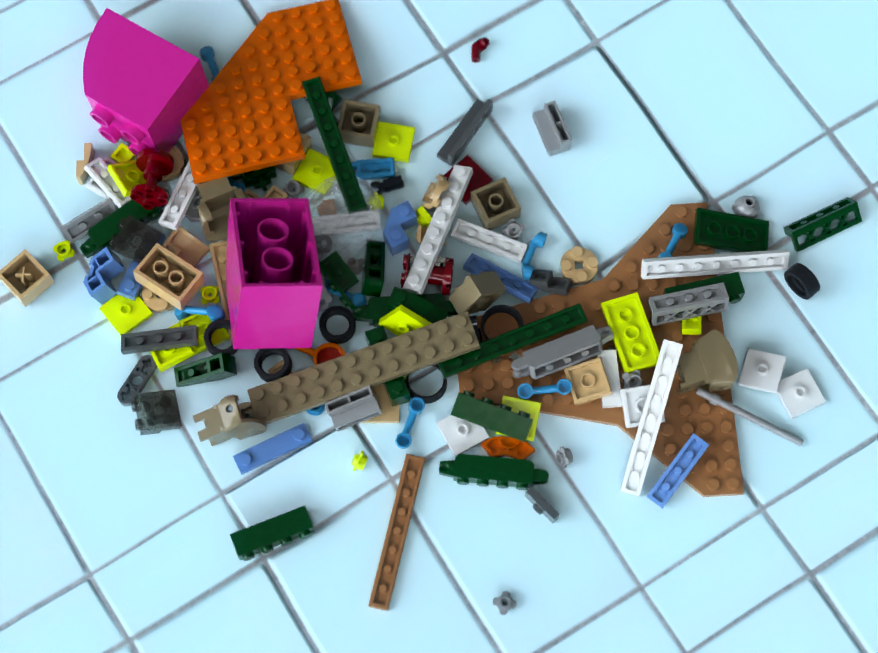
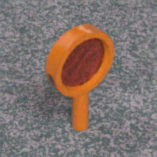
M324 343L317 349L293 348L313 356L314 365L345 355L342 347L335 343Z

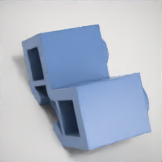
M409 201L391 208L383 232L384 242L392 256L409 248V239L404 231L417 225V215Z
M105 247L91 258L89 263L91 268L83 282L90 296L102 305L117 294L110 280L125 270L119 257L108 247Z

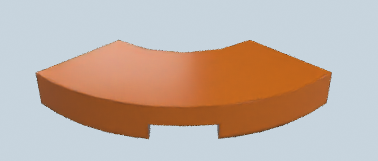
M505 436L490 438L480 445L490 457H510L525 460L536 451L526 441L523 442Z

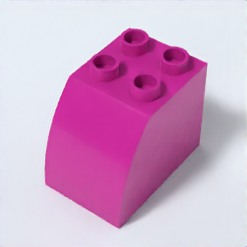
M108 8L96 23L85 52L83 85L84 93L92 107V111L89 114L101 125L98 132L114 144L119 139L126 141L130 144L128 149L135 156L143 149L155 148L154 151L157 152L161 149L169 153L172 146L177 143L183 134L180 120L209 87L200 59Z
M230 198L227 233L226 292L233 349L311 348L323 284L308 198Z

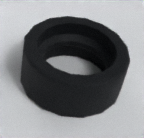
M801 263L794 264L784 273L788 286L802 299L808 300L820 290V284L816 276Z
M333 306L322 313L319 319V328L322 337L326 341L343 344L353 337L356 330V322L353 313L343 306ZM335 315L344 316L349 322L348 330L341 335L331 334L326 328V323L330 317Z
M220 319L210 323L204 333L205 346L209 353L212 355L219 353L235 354L238 349H233V344L226 349H218L211 341L212 334L217 329L226 328L231 331L230 320Z
M284 348L260 349L254 358V368L262 380L270 382L289 375L292 370V360ZM273 354L282 356L284 365L280 371L268 374L263 370V361L268 356Z

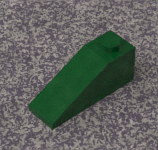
M367 240L361 294L380 297L384 283L385 242Z
M395 286L387 303L389 312L403 305L431 323L446 319L449 312L416 294Z
M219 353L174 368L176 387L218 381L237 375L235 356Z

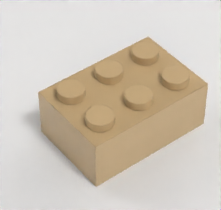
M158 243L155 244L133 271L135 281L181 311L205 283L203 272Z

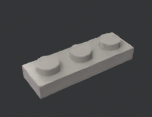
M108 197L62 225L61 229L72 244L87 235L91 227L117 209Z

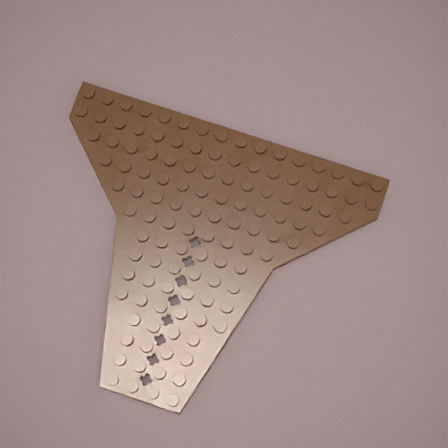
M708 202L671 204L604 279L571 288L567 296L551 294L531 300L529 304L524 302L511 306L521 315L523 326L579 303L588 321L503 355L501 359H498V363H494V360L459 373V392L463 393L464 390L475 394L474 398L482 400V397L493 400V405L500 406L503 395L520 398L517 389L523 383L537 387L555 385L559 380L567 379L564 369L539 379H533L530 375L516 378L513 376L511 366L513 359L509 358V356L516 353L523 357L522 352L594 325L596 329L608 326L600 306L601 303L638 292L659 352L664 339L683 344L680 355L692 352L693 342L712 330H718L724 335L721 312L702 316L701 335H682V320L653 326L651 322L652 311L648 302L649 297L663 295L665 288L717 277V274L658 279H642L641 277L642 259L658 258L659 254L665 252L673 236L672 229L676 223L685 224L688 232L683 239H679L672 257L714 254V248L693 244L695 210L697 208L709 210ZM496 313L487 319L484 331L487 337L491 339L519 328L511 315ZM483 315L477 317V325L480 330ZM481 330L482 342H484L486 339ZM613 339L602 345L603 350H608L609 347L613 350L616 349ZM616 350L620 387L624 389L625 382L622 375L625 372ZM595 356V357H592V358L587 359V360H585V361H582V362H580V363H583V362H586V361L595 359V358H597V357H596V356ZM655 367L640 371L642 385L651 384ZM676 370L664 409L665 422L660 423L651 455L668 468L694 433L710 446L690 471L684 482L702 497L743 495L744 490L734 413L719 405L715 406L709 403V400L696 394L697 389L679 395V385L682 382ZM731 388L715 392L721 395L722 399L733 404ZM571 391L567 395H560L558 392L536 394L532 395L529 399H525L541 403L539 413L617 426L635 440L638 426L626 428L623 407L602 408L601 398L577 406L574 404Z

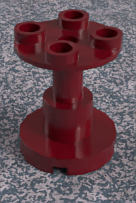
M155 148L143 149L138 153L136 165L144 173L143 178L146 180V183L134 186L131 190L130 198L147 210L166 205L169 199L168 193L165 189L157 186V183L162 180L163 176L172 172L174 158L171 154L161 149L159 152L154 151Z
M410 253L408 255L404 254L403 270H405V273H401L400 284L402 289L411 269ZM446 258L445 267L434 266L428 279V284L442 285V295L450 296L454 258Z

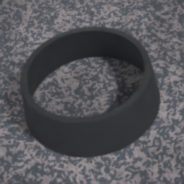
M496 305L489 308L481 319V330L486 340H489L484 331L485 323L490 316L496 313H507L515 318L519 327L523 326V319L519 312L508 305Z
M437 364L432 365L440 371V368ZM409 374L405 378L410 397L412 399L419 397L424 400L425 404L438 401L444 395L447 388V379L443 378V385L437 393L431 396H421L411 389L408 380Z

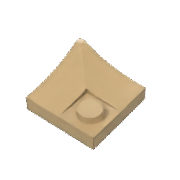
M181 226L178 227L177 231L173 230L162 245L194 267L210 252L209 247Z

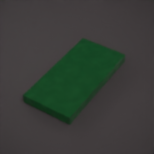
M703 208L695 210L694 245L737 253L768 251L769 221Z

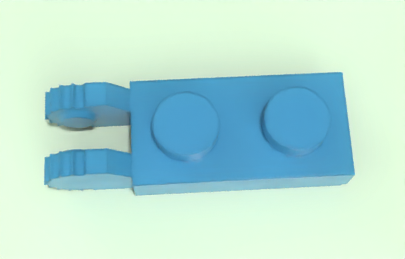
M394 158L351 162L353 169H357L355 175L358 180L395 177Z

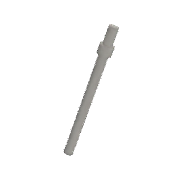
M698 387L696 391L697 395L709 400V403L715 406L719 405L798 446H801L804 439L722 399L721 395L715 392L710 393L701 387Z

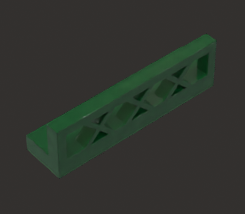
M847 197L783 227L784 233L791 237L795 251L799 252L862 222L857 201ZM854 211L855 219L846 221L848 213ZM833 220H840L836 228H829ZM823 227L819 236H813L816 228ZM803 234L807 235L805 242L799 245L797 237Z

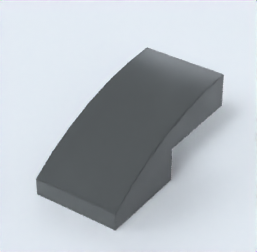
M534 269L529 283L541 290L567 296L572 286V279L553 277V271Z

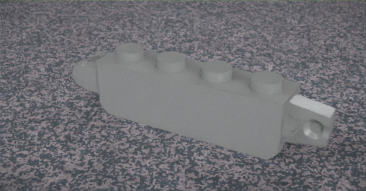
M594 325L531 348L522 352L523 357L512 362L513 376L521 378L530 375L533 379H539L600 355L603 351L602 345L614 339L613 332L609 326L596 329Z

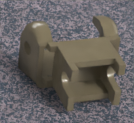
M227 177L210 180L202 184L197 183V191L200 197V204L197 207L205 239L208 241L227 239L230 198H235L234 194L236 198L249 197L241 188L231 187Z
M712 330L693 342L692 352L680 355L676 367L682 382L679 385V395L698 389V387H702L710 393L725 391L732 388L738 378V364L734 351L725 336L718 330Z
M236 395L226 396L221 399L219 404H215L212 408L193 415L195 423L204 420L206 428L199 431L198 436L201 442L207 439L210 440L211 446L234 437L242 440L262 434L267 431V426L263 421L255 418L251 402L238 404L239 398ZM229 406H232V411L228 410Z

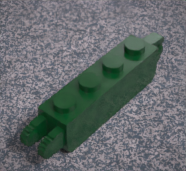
M133 199L91 227L88 231L89 239L79 247L86 258L97 254L105 247L112 251L118 243L128 240L131 234L142 230L151 220L158 219L161 213H163L162 208L166 205L147 210Z
M441 293L417 295L449 312L448 317L458 314L451 301H445V297ZM390 296L371 297L368 300V305L355 307V321L369 322V325L380 327L378 324L379 319L389 313L387 303Z
M459 454L455 457V460L440 461L439 475L452 477L453 481H457V484L460 485L477 483V486L487 487L490 484L502 489L511 486L516 487L518 490H528L533 484H546L549 477L548 471L534 469V464L531 460Z

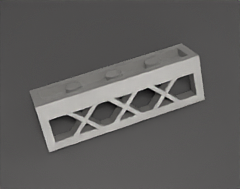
M724 282L649 297L648 302L652 311V325L655 326L727 311L729 296Z

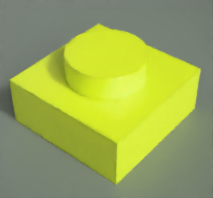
M121 143L110 157L113 161L121 163L134 160L136 156L128 149V146Z
M421 206L416 210L417 223L428 228L432 217Z
M702 316L682 320V335H701Z

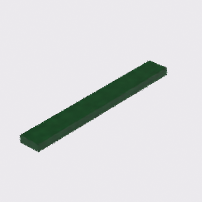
M316 77L303 81V89L348 213L352 214L367 209L365 199L321 79Z
M579 303L479 343L480 349L440 362L438 366L443 378L446 379L586 323L588 320Z

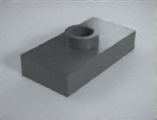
M532 486L526 491L525 497L533 504V509L539 515L543 514L553 524L560 514Z

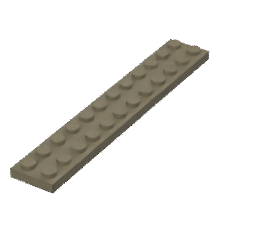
M468 311L248 389L247 391L255 418L267 425L318 407L368 385L373 387L480 349V345Z

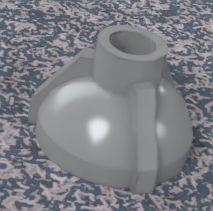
M739 197L732 205L734 214L756 218L760 211V205L755 199L756 197Z

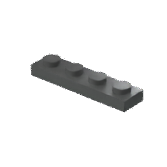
M197 325L121 334V352L123 355L199 345Z

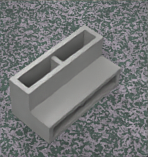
M556 101L544 104V109L533 112L532 118L548 156L570 150L572 139Z
M370 385L324 403L327 413L332 418L334 427L338 432L383 414L377 394Z

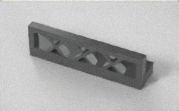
M477 99L437 153V158L450 166L454 165L491 114L493 109L492 100L488 99L484 103Z

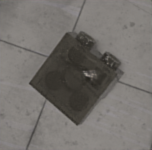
M128 215L127 218L122 217L118 224V228H120L118 235L113 234L109 244L112 245L110 250L140 264L155 244L158 243L163 233Z
M175 389L137 393L134 400L131 401L132 411L137 414L135 428L137 431L140 430V435L157 434L163 430L180 429L182 427Z

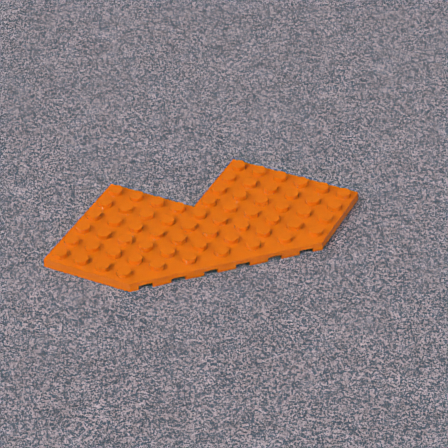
M324 0L267 13L210 83L205 92L180 120L194 184L306 159L291 100L306 97L302 82L320 77L325 93L362 84L339 0Z

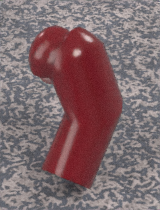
M480 38L472 44V62H480V53L489 46L488 38Z

